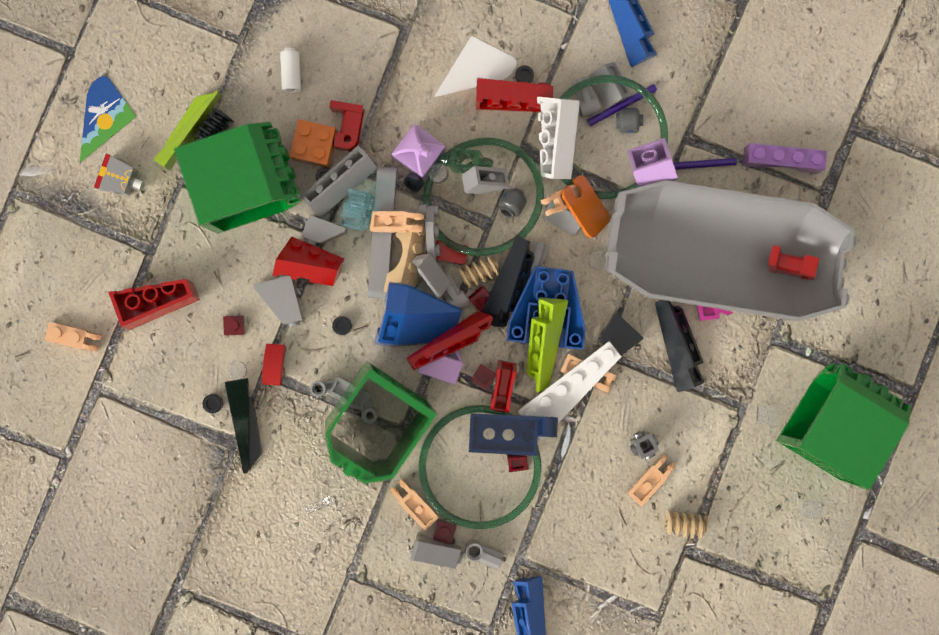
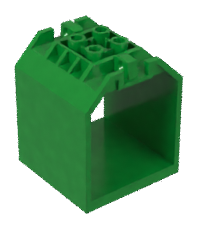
M271 122L245 124L174 148L199 226L219 234L285 212L301 203L298 197L300 192L294 182L296 174L293 167L288 164V160H290L289 153L281 145L280 132L277 128H273Z
M366 361L325 420V436L330 462L339 468L344 467L343 473L348 477L352 476L363 484L393 479L437 413L428 401ZM368 378L419 411L388 458L374 462L334 437L331 433Z
M829 363L812 380L776 441L838 480L869 491L909 426L911 405L904 403L902 408H900L903 400L888 392V387L880 383L878 385L873 383L870 376L864 373H855L843 363H839L836 368L835 364Z

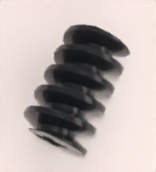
M213 108L212 111L215 116L208 114L210 122L203 120L202 122L205 127L198 126L197 128L200 133L193 132L192 134L196 140H200L224 132L223 127L230 128L227 122L234 123V121L223 111Z

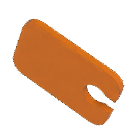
M579 175L572 180L574 185L580 190L579 198L575 197L570 185L562 190L561 195L585 235L593 238L609 223L610 216L585 176Z

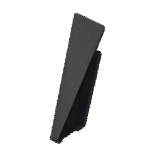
M519 236L515 238L482 310V313L493 317L491 325L494 327L507 326L509 313L514 311L520 299L535 258L534 253L529 250L531 242Z
M659 300L655 302L677 392H682L705 383L697 367L704 363L683 309L680 306H673L670 301Z
M248 378L225 382L243 474L251 470L263 453L254 399L249 397Z

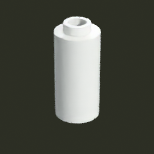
M284 48V51L280 52L282 92L297 93L301 91L300 54L295 48Z

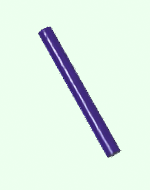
M652 84L587 120L589 126L595 125L619 112L622 108H626L656 92V86Z
M724 158L673 162L675 170L737 165V159Z

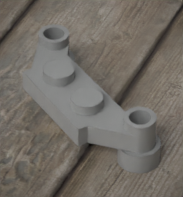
M419 204V214H423L424 219H426L427 254L430 253L442 269V263H438L437 256H440V244L436 242V237H439V225H436L435 222L436 217H439L440 214L439 205L428 206L427 204Z
M336 376L334 380L313 382L310 391L314 396H322L325 393H329L340 399L351 383ZM318 385L322 386L321 392L317 390ZM361 388L350 405L361 410L362 420L365 423L371 424L376 421L378 414L370 400L371 393ZM368 412L373 413L374 416L372 419L368 418Z

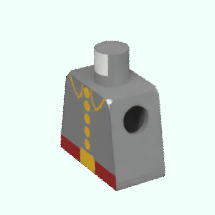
M106 153L94 188L103 192L130 196L133 189L143 190L145 180L137 178L138 170Z

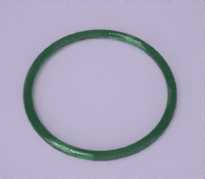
M617 75L593 76L576 83L559 98L569 99L581 89L599 83H617L630 87L640 93L654 109L660 125L661 139L665 138L668 146V125L662 107L649 90L634 80ZM560 179L567 186L574 184L571 179ZM635 182L620 190L608 192L595 191L599 199H614L619 192L638 188Z
M486 137L471 139L454 146L443 154L432 167L427 177L423 192V204L431 205L430 197L434 180L440 169L449 159L471 147L493 145L512 151L531 170L536 185L534 211L528 223L515 237L501 245L490 248H470L460 245L448 238L439 228V237L437 238L457 252L471 256H489L504 252L513 246L517 236L525 238L531 232L541 214L544 186L537 165L523 149L502 139Z
M473 405L447 414L430 430L424 440L419 456V478L429 503L445 519L470 529H490L512 521L531 503L541 479V456L537 445V456H533L534 473L531 486L522 502L510 513L490 521H470L450 513L435 498L427 479V455L435 436L449 422L466 414L513 415L507 412L490 410V406Z

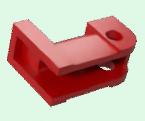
M331 100L330 110L343 114L340 133L336 132L334 148L351 152L359 145L365 109H363V105Z
M773 245L768 269L769 272L782 273L805 280H815L820 258L809 255L799 257L781 253V247Z
M498 360L497 377L494 392H492L490 410L509 413L512 389L517 373V363Z

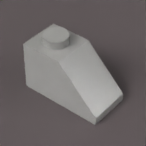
M474 166L462 174L465 193L484 194L510 187L507 170L503 168Z
M309 215L302 237L306 239V243L316 246L317 243L323 245L345 235L347 229Z

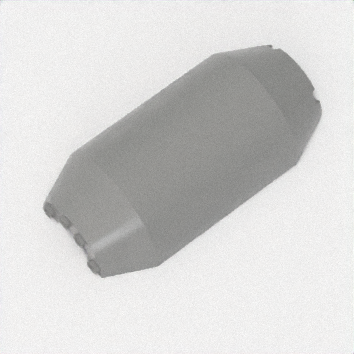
M664 180L618 193L609 226L605 269L647 298L802 321L844 309L847 306L849 294H847L848 288H843L845 280L842 276L843 270L847 265L845 252L852 250L856 244L855 229L814 203ZM773 245L781 247V253L799 257L809 255L820 258L815 280L800 279V277L769 272L768 262Z

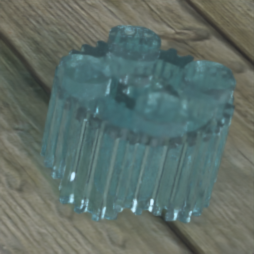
M349 188L347 195H350V197H348V200L346 199L343 205L341 217L344 219H342L340 226L360 231L367 230L371 220V215L368 213L371 212L374 206L375 197L371 193Z

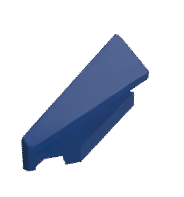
M608 0L630 66L634 67L655 57L657 53L648 38L654 35V32L639 1Z
M537 576L513 581L518 600L511 602L517 635H546L542 577Z

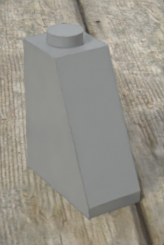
M291 276L253 284L254 289L283 325L289 324V328L301 325L300 321L305 320L295 280L291 279Z
M417 534L410 560L456 569L457 563L461 564L464 553L461 552V546Z

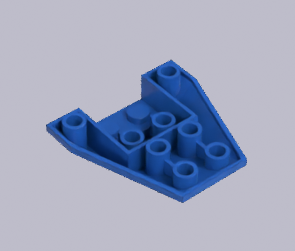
M535 266L509 320L506 341L529 344L531 320L534 317H539V298L564 299L568 301L558 347L584 350L586 329L574 271Z
M389 282L385 296V310L381 326L377 328L374 345L401 347L428 344L459 323L462 309L411 285Z

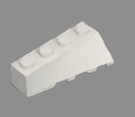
M537 97V104H541V113H538V121H541L542 132L539 133V141L543 145V149L540 151L542 177L571 179L580 101Z

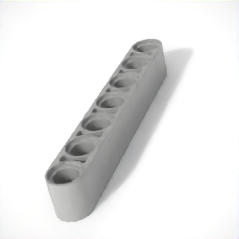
M378 166L374 211H395L397 168ZM372 232L368 298L385 299L386 293L383 291L387 273L390 272L393 232Z

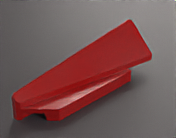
M475 312L408 356L407 361L412 369L416 370L478 342L480 333L490 328L493 317L486 313Z

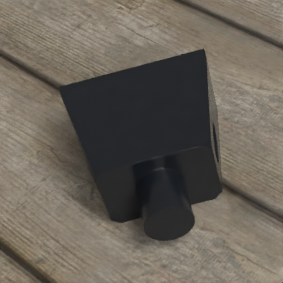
M618 313L611 317L598 337V340L603 345L610 341L621 356L644 339Z

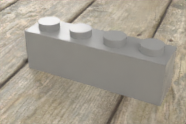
M357 146L300 196L315 214L321 218L370 176L377 167L370 157Z

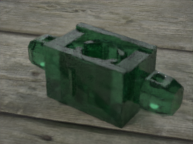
M452 148L451 155L450 153H442L439 158V162L442 165L449 166L452 172L463 174L474 166L493 168L494 164L492 159L483 157L481 151ZM465 159L472 160L468 164H461Z

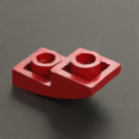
M436 240L437 244H440V256H437V260L461 265L466 264L469 246Z
M266 343L262 369L263 385H282L285 371L283 366L286 353L285 345Z

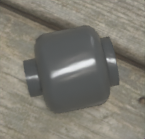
M622 108L619 113H616V129H619L621 133H637L640 126H643V114L640 115L637 108Z
M514 188V190L507 189L499 201L500 212L509 218L519 216L527 203L524 193L517 188Z

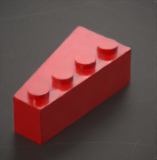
M477 78L476 110L541 112V104H537V97L553 98L554 86L544 82L532 84L529 82Z
M187 279L108 292L120 326L128 330L200 300L193 282Z

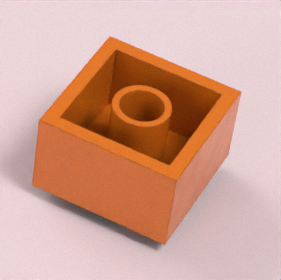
M298 119L289 155L293 161L330 168L334 153L335 134L338 132L337 129Z

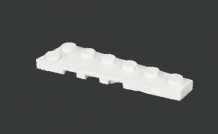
M610 341L606 342L518 409V413L521 416L558 417L559 423L621 358V355Z

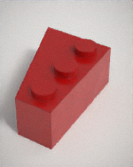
M291 236L276 258L272 276L279 277V274L291 276V279L295 280L299 277L309 279V282L334 286L340 276L344 258Z

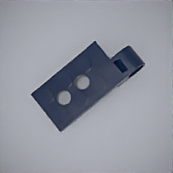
M471 413L469 452L537 456L538 437H557L558 417ZM487 428H491L495 432V436L490 440L486 439L483 435ZM507 429L514 432V438L510 441L503 438V432Z

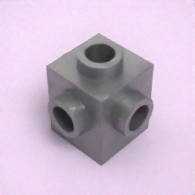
M643 430L633 435L634 438L630 440L632 443L630 445L634 456L638 455L641 459H650L656 455V452L660 451L657 446L659 442L656 436L649 432L644 433ZM645 441L646 446L641 448L640 443Z

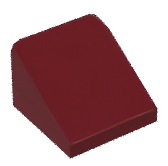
M507 454L509 472L528 470L526 455Z

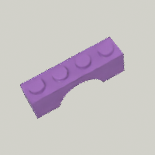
M750 143L744 147L743 166L756 168L785 167L796 169L799 172L818 174L826 168L827 151Z

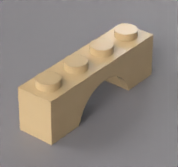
M409 221V225L422 226V232H396V237L402 243V256L396 268L387 273L383 292H387L389 282L408 284L415 287L418 270L412 261L415 256L422 255L426 238L425 221Z

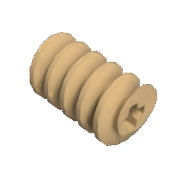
M494 253L493 259L486 255V262L479 258V265L472 261V268L465 264V271L458 267L464 284L470 289L472 288V282L478 286L479 279L485 283L486 276L492 280L494 272L497 276L499 275L500 267Z
M667 510L665 529H667L668 535H671L672 530H675L676 536L682 531L683 537L686 538L689 532L693 539L697 533L698 539L701 540L703 534L706 533L708 524L706 515L703 518L699 514L694 517L692 513L686 516L684 512H681L679 515L677 511L671 514Z

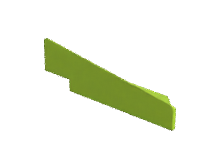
M215 91L211 94L195 97L166 141L165 147L153 160L166 169L171 170L177 161L174 148L193 141L195 137L192 133L199 132L197 127H202V121H206L207 115L212 112V109L221 98V93Z
M539 298V317H534L531 320L526 372L529 377L534 378L537 384V392H541L550 386L568 301L564 299Z

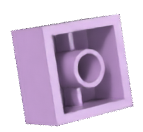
M414 123L393 151L392 156L396 161L411 172L418 174L424 180L446 151V146Z
M665 138L627 150L638 187L664 180L675 181L677 179Z
M458 351L419 368L418 372L456 385L463 361Z

